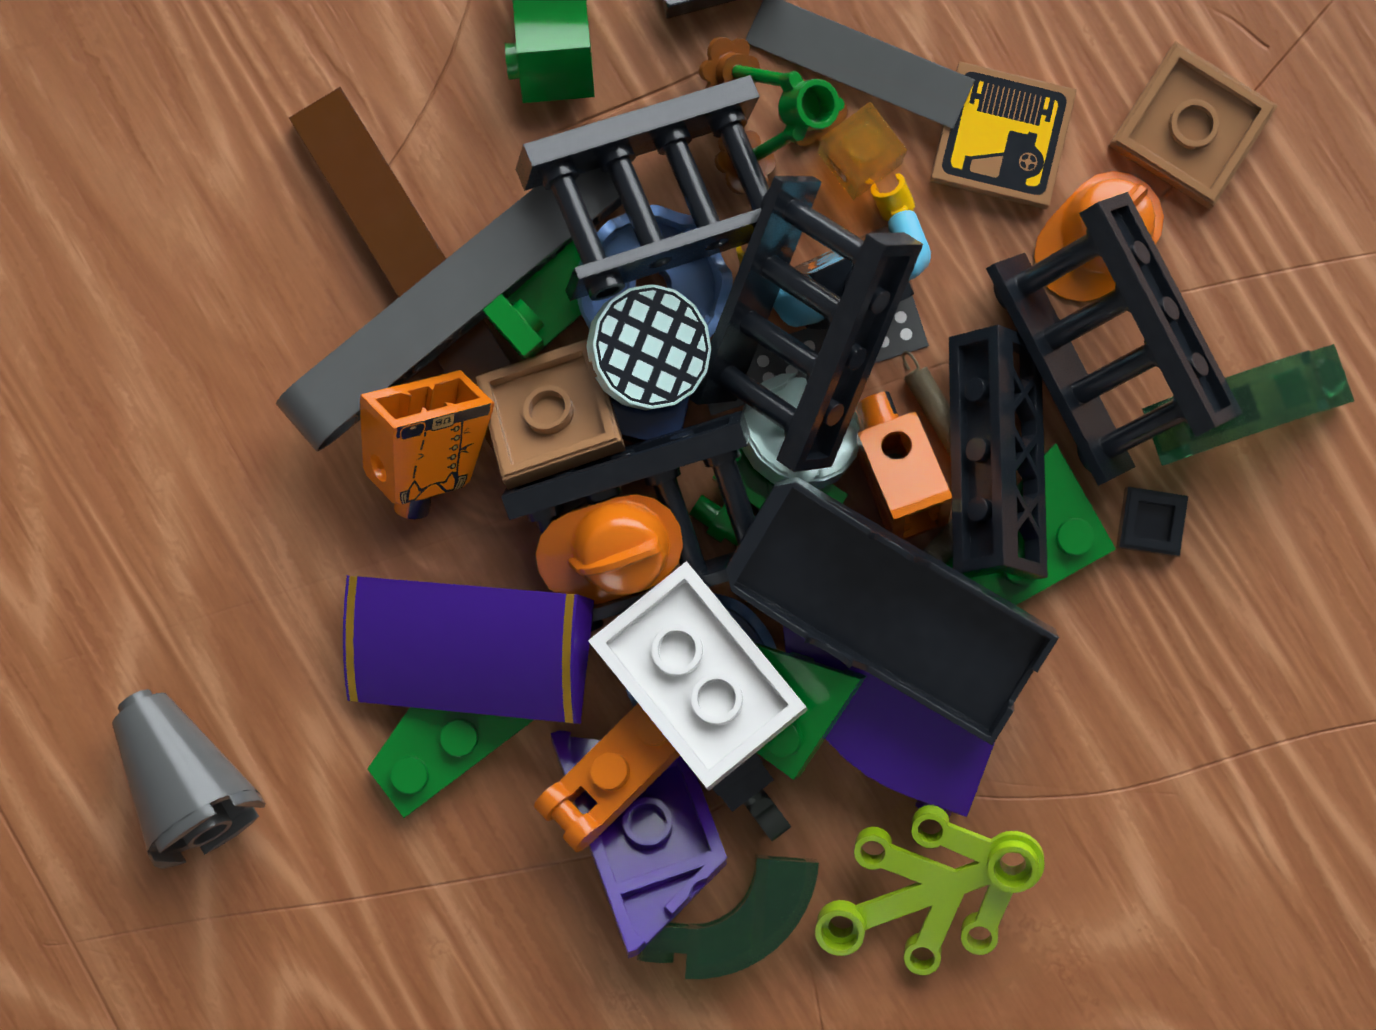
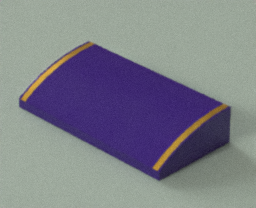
M347 575L343 614V665L347 701L581 724L590 644L588 640H590L594 600L578 594Z

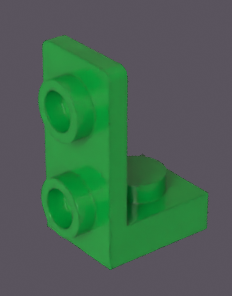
M573 241L510 297L506 299L500 294L483 309L487 320L523 360L535 357L582 315L579 310L578 300L569 301L565 291L574 268L578 267L580 257Z

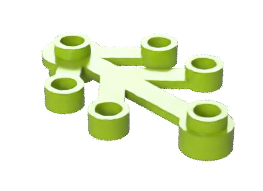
M934 805L923 806L915 812L911 828L912 837L915 842L925 848H937L941 845L974 860V862L958 868H952L892 844L890 835L882 828L867 827L860 831L856 837L854 847L856 861L866 869L876 870L882 868L917 883L857 905L845 900L829 902L818 914L815 928L816 940L823 950L832 955H849L861 947L865 930L930 907L919 933L908 938L904 950V963L906 967L914 974L929 975L940 966L941 946L964 894L988 885L979 911L969 914L963 920L961 926V942L964 948L972 954H988L997 946L998 926L1013 893L1023 892L1033 887L1040 880L1045 865L1043 850L1033 837L1023 832L1005 831L990 839L952 824L947 813L942 808ZM930 819L937 821L942 826V829L935 834H928L923 832L919 825L921 822ZM875 841L880 843L885 850L879 855H870L863 850L862 846L866 842ZM1014 852L1021 854L1025 860L1020 865L1009 866L1001 858L1006 853ZM836 916H843L849 918L853 924L848 928L841 929L834 926L831 919ZM974 927H984L990 931L991 935L984 940H977L970 936L969 931ZM924 947L931 950L934 955L928 960H919L913 956L912 952L917 948Z

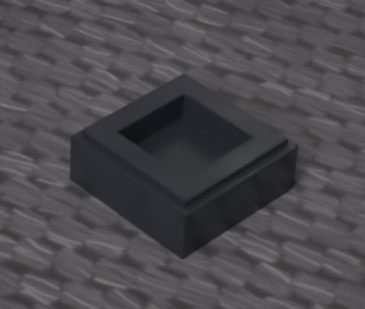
M1126 487L1123 496L1116 548L1172 557L1180 556L1189 496Z

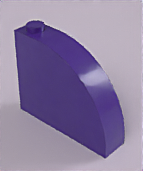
M783 625L787 653L796 652L814 658L815 662L842 671L848 669L867 675L826 737V740L842 757L863 774L883 786L917 799L915 803L917 808L934 805L942 808L949 818L952 812L967 817L994 744L991 745L870 673L853 666L849 669L839 659L815 645L805 643L803 637Z

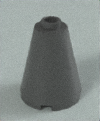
M146 689L130 695L118 705L120 713L114 718L112 726L147 853L155 867L163 869L186 863L181 852L190 848L200 846L205 855L233 839L255 822L259 817L255 808H264L266 804L258 790L166 693L152 694L151 690Z

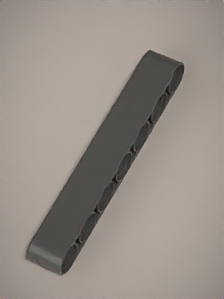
M601 168L579 174L575 180L594 227L622 205L609 172H602ZM542 185L529 191L299 378L279 397L276 405L316 451H320L333 443L360 421L361 394L405 384L486 317L483 309L500 294L506 299L510 297L573 241L552 190H546Z

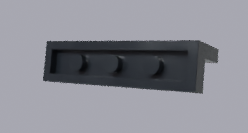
M994 325L949 337L951 489L953 497V569L968 578L1000 572L1030 580L1048 578L1042 377L1020 334L1001 325ZM1013 352L1018 353L1020 357V378L1013 367ZM1015 411L1021 421L1022 437L1015 427ZM1016 470L1023 481V497L1016 486ZM1018 530L1024 539L1025 559L1018 557Z

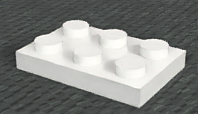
M687 561L588 640L708 790H711L808 710L806 705Z

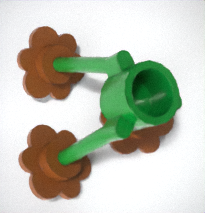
M716 37L708 46V60L702 62L699 68L701 79L707 81L706 88L751 75L753 82L778 86L784 91L778 105L779 119L782 123L786 124L784 131L762 144L756 132L752 130L746 131L765 179L769 184L767 175L772 173L776 166V159L773 153L792 142L803 147L814 143L816 139L821 143L832 141L836 136L835 126L841 124L847 117V105L842 98H839L836 89L828 81L823 79L806 81L796 71L780 73L760 69L757 58L749 55L750 45L747 40L736 38L731 41L727 37ZM719 138L718 145L721 152L715 156V166L720 172L726 173V184L732 192L745 194L724 143Z

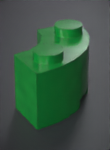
M512 0L516 42L505 43V57L508 80L520 79L522 103L595 97L587 0Z

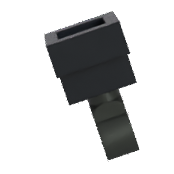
M755 753L712 789L718 796H721L732 812L744 804L769 839L774 841L790 829L791 825L763 789L773 782L774 779L763 766L762 760Z

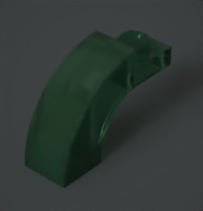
M1335 344L1313 351H1304L1226 377L1225 379L1243 412L1241 415L1197 437L1194 436L1189 424L1183 422L1152 439L1161 465L1164 466L1354 402ZM1173 397L1142 408V411L1146 414L1173 400Z
M755 854L754 872L750 886L744 897L732 910L719 918L707 922H670L637 955V960L652 963H673L674 953L686 954L685 979L716 978L750 967L777 949L800 922L814 892L819 862L811 858Z

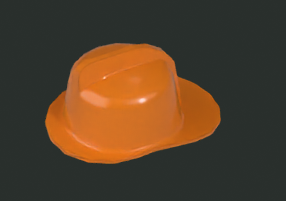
M1110 171L1094 175L1080 185L1046 222L1037 237L1034 252L1035 263L1086 235L1087 228L1079 214L1080 212L1099 201L1126 192L1129 193L1156 245L1162 235L1164 220L1159 198L1146 182L1133 174ZM1097 256L1047 285V288L1065 300L1087 302L1098 299L1114 290L1115 282L1103 258Z
M639 494L614 497L570 511L553 520L539 539L536 551L538 571L548 588L554 593L578 594L593 599L594 604L605 603L639 593L660 583L671 574L679 563L683 548L681 527L672 511L655 498Z

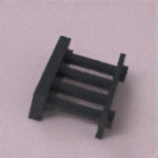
M751 75L523 144L515 169L522 187L526 191L543 185L546 190H552L583 264L574 268L565 291L569 301L588 295L592 301L603 300L622 291L625 288V283L749 243L761 212V201L769 189L744 130L760 97ZM713 133L714 137L722 139L752 208L750 212L722 221L719 219L688 146L692 139ZM655 150L660 155H666L697 228L666 239L663 238L632 164L636 156ZM601 168L602 172L610 173L640 247L609 257L606 256L575 182L579 174Z
M774 176L770 188L766 191L761 201L760 215L711 340V354L707 373L689 398L697 405L736 401L738 398L782 428L785 439L776 460L793 472L832 467L923 247V243L905 232L867 233L863 240L819 213L812 206L822 181L813 176ZM802 232L852 263V272L842 297L790 265ZM780 288L829 320V329L819 353L768 320ZM758 344L806 375L807 384L797 408L747 375Z
M1128 192L1099 201L1080 212L1079 214L1087 228L1086 235L1033 266L1027 255L1022 253L994 263L986 268L994 284L993 289L998 302L1008 311L1077 445V453L1081 463L1091 472L1098 486L1135 468L1136 466L1128 450L1186 422L1189 424L1194 436L1197 437L1243 413ZM1095 257H1102L1115 282V289L1060 320L1043 287ZM1130 312L1144 337V345L1088 374L1072 341L1122 313ZM1155 366L1160 368L1173 393V400L1116 429L1100 396Z
M743 410L626 446V451L509 490L506 488L501 498L509 520L527 515L529 522H536L541 535L553 520L560 517L559 513L564 511L563 503L582 497L586 498L587 504L600 503L618 497L623 492L621 485L644 479L647 486L654 487L658 501L672 511L680 524L683 548L679 559L680 566L687 561L708 587L729 581L726 567L734 552L704 560L676 477L681 475L680 467L703 460L705 467H712L739 545L755 518L736 459L741 456L739 449L748 446L750 431ZM655 586L629 596L594 604L591 632L604 624L603 619L623 613Z

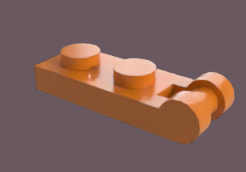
M637 703L559 782L550 786L539 796L534 804V808L546 821L554 819L565 831L563 835L565 842L576 853L580 852L611 825L680 754L639 703ZM586 790L597 804L588 813L583 815L573 802Z

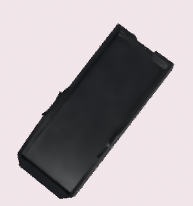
M798 477L775 482L726 567L730 588L733 593L803 637L805 643H810L825 650L843 662L849 669L853 666L870 673L991 745L994 744L1012 715L1014 702L1034 671L1038 673L1059 639L1055 628Z

